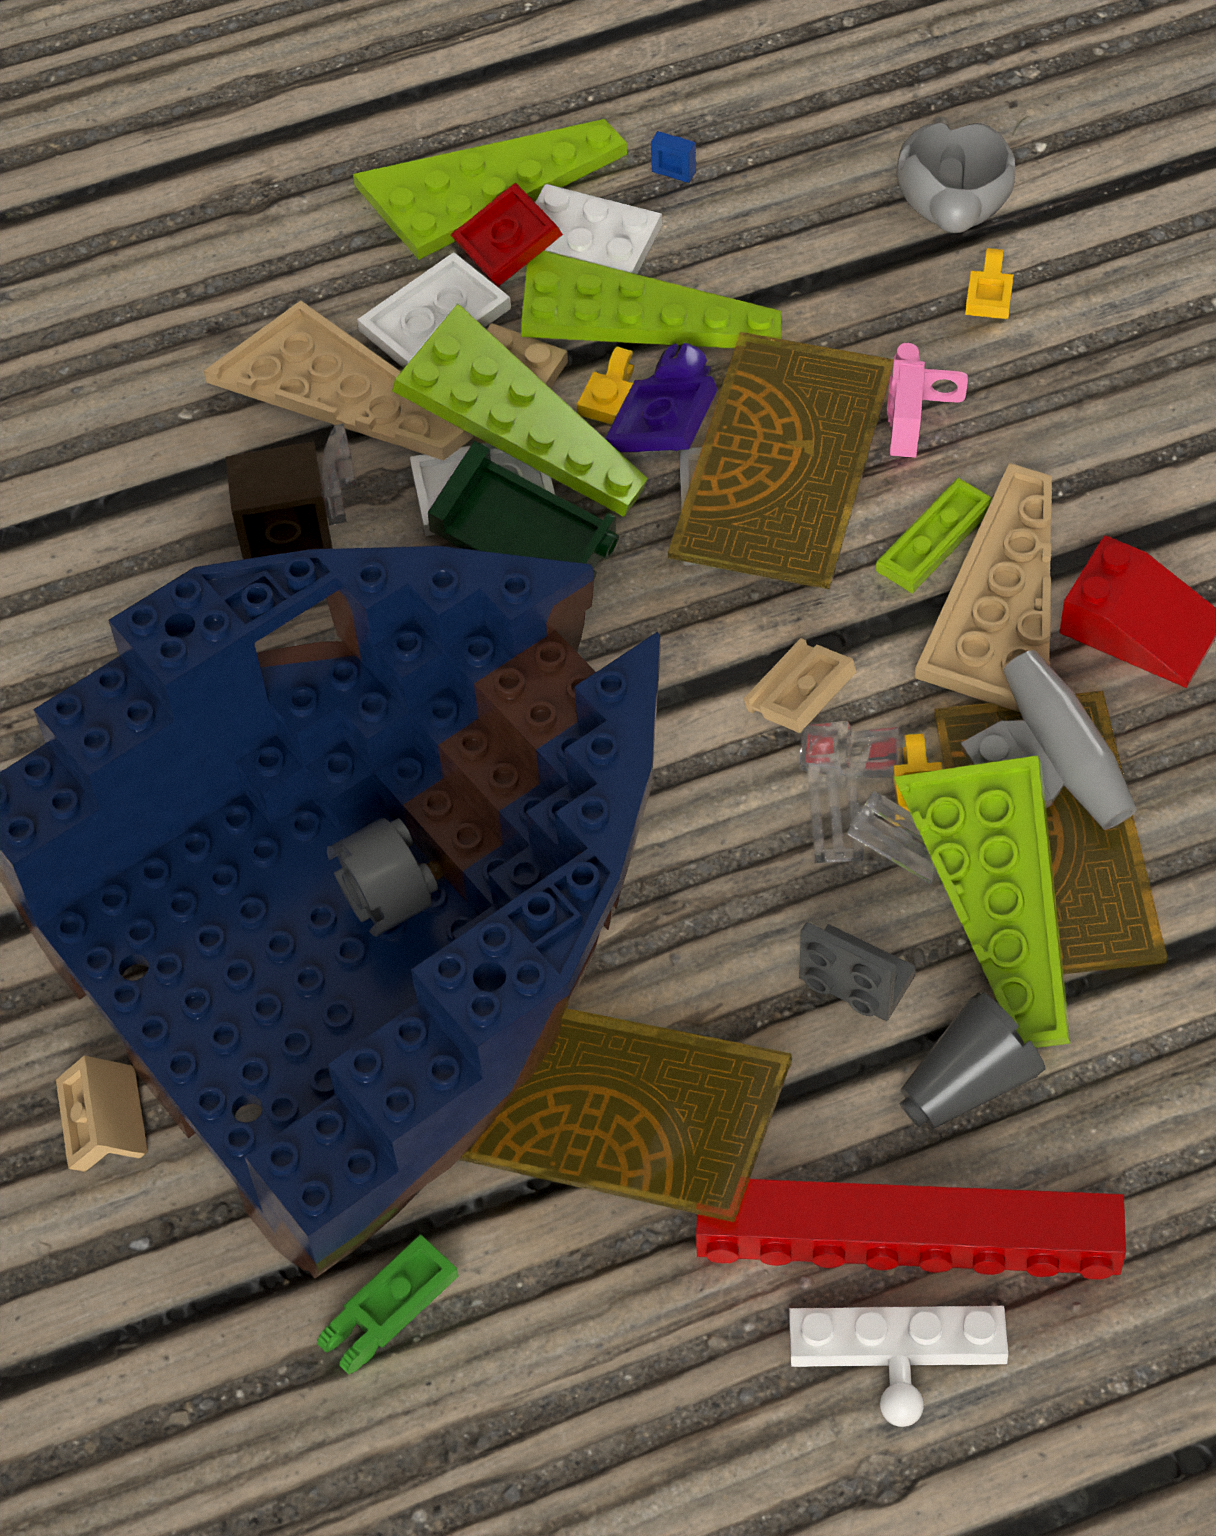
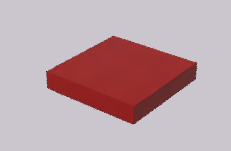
M515 182L454 231L451 237L487 278L499 287L563 234L548 215Z

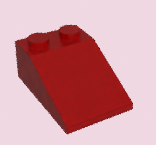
M1104 535L1064 599L1059 633L1187 688L1216 639V607L1147 552Z

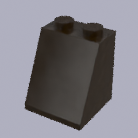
M314 442L291 444L285 447L226 456L231 511L243 560L309 549H333Z

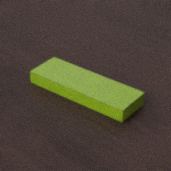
M958 477L878 559L876 571L913 594L984 519L993 498Z

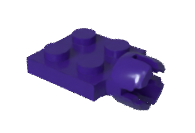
M676 343L672 344L662 353L655 372L650 378L634 381L605 438L619 452L689 450L718 390L713 377L709 376L711 366L705 365L707 362L705 353L698 347L683 343L677 357L674 358L679 346Z

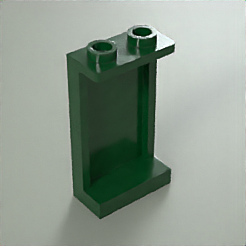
M476 441L472 443L428 511L430 532L462 549L590 564L593 567L594 580L597 574L594 570L601 557L605 559L610 557L619 540V535L616 534V517L607 513L602 520L492 462L490 449Z

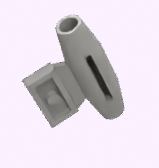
M1035 650L1027 651L1011 660L1005 666L1003 672L1023 720H1002L961 742V750L969 763L976 765L1038 755L1042 765L1046 808L1052 805L1065 786L1103 829L1113 828L1130 818L1137 808L1117 760L1075 693Z

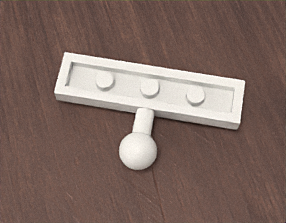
M1004 1306L789 1308L791 1367L889 1366L890 1386L886 1388L881 1396L880 1409L884 1418L892 1425L898 1427L910 1426L917 1422L924 1409L921 1393L911 1384L910 1365L1007 1364L1008 1360Z

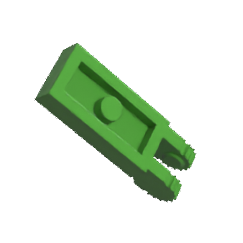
M420 1234L343 1305L344 1310L329 1326L322 1330L317 1339V1344L326 1353L330 1352L351 1335L357 1324L365 1334L345 1352L339 1362V1366L346 1373L353 1374V1372H357L363 1364H366L373 1357L379 1346L383 1348L459 1277L457 1268Z

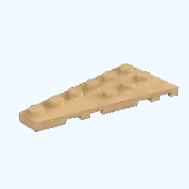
M301 300L204 370L206 382L443 461L475 437L392 392L394 381L401 371Z
M1008 464L915 667V679L1020 712L1003 672L1005 666L1017 656L1031 650H1035L1050 666L1051 475L1015 464Z

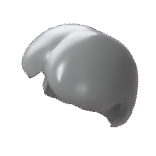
M942 123L927 124L916 130L903 143L897 162V178L905 199L918 214L929 222L938 225L946 232L961 233L993 216L1010 197L1015 183V157L1002 135L988 125L972 123L950 130L947 125Z

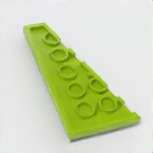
M605 119L359 172L353 174L355 187L414 256L420 260L455 242L451 234L515 182L533 201H536L545 184L562 188L626 156L627 142Z
M542 251L527 264L521 337L661 345L676 343L680 346L683 343H688L699 347L745 349L746 345L780 351L781 311Z
M458 303L394 381L392 392L625 517L645 488L648 478Z
M1039 756L895 776V782L907 804L998 1004L1018 1024L1017 1033L1025 1044L1030 1040L1035 1048L1071 1044L1042 765Z

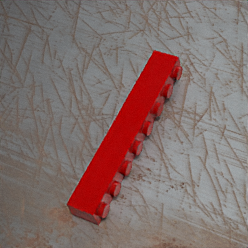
M741 1179L730 1211L727 1212L698 1205L696 1227L697 1257H706L712 1262L722 1264L732 1263L738 1259L760 1260L772 1266H782L791 1261L813 1262L815 1265L823 1268H836L846 1263L866 1264L875 1270H891L897 1266H916L924 1271L933 1273L945 1272L951 1268L973 1269L975 1272L984 1275H995L1002 1273L1004 1270L1027 1271L1030 1275L1036 1277H1050L1057 1273H1080L1088 1279H1105L1112 1275H1121L1126 1255L1124 1194Z

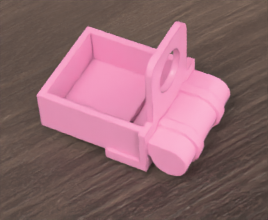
M903 343L897 348L893 361V373L890 376L887 402L888 422L892 426L890 456L916 458L922 400L958 403L966 398L968 375L959 371L925 369V362L920 361L919 349L912 343ZM946 379L953 381L957 385V389L949 393H942L934 390L932 384L935 381Z

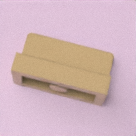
M84 1055L56 1079L68 1169L86 1172L108 1153L141 1158L148 1152L136 1073L132 1065Z

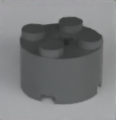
M380 818L327 847L329 860L338 856L342 866L341 869L334 872V875L344 896L361 923L369 918L375 923L369 930L375 937L430 908L431 893L438 890L436 880L425 863L418 865L408 847L413 845V841L408 829L399 818L392 822L385 818Z

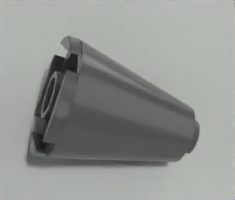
M978 992L967 1001L902 1086L901 1092L905 1099L899 1104L918 1127L926 1122L931 1128L935 1129L1038 1077L1046 1069L1044 1061L1030 1040L1026 1044L1016 1031L1019 1026L1013 1018L988 994L984 992L980 994Z

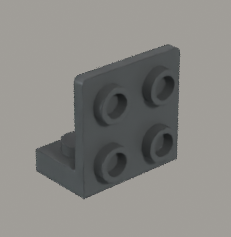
M806 922L800 935L799 979L803 980L808 987L817 993L824 995L830 993L848 1002L855 1011L862 1015H874L884 1021H888L913 981L916 966L830 924L823 930Z

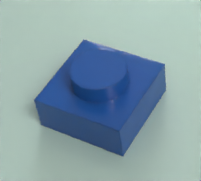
M657 131L651 141L652 172L690 183L696 173L695 142Z

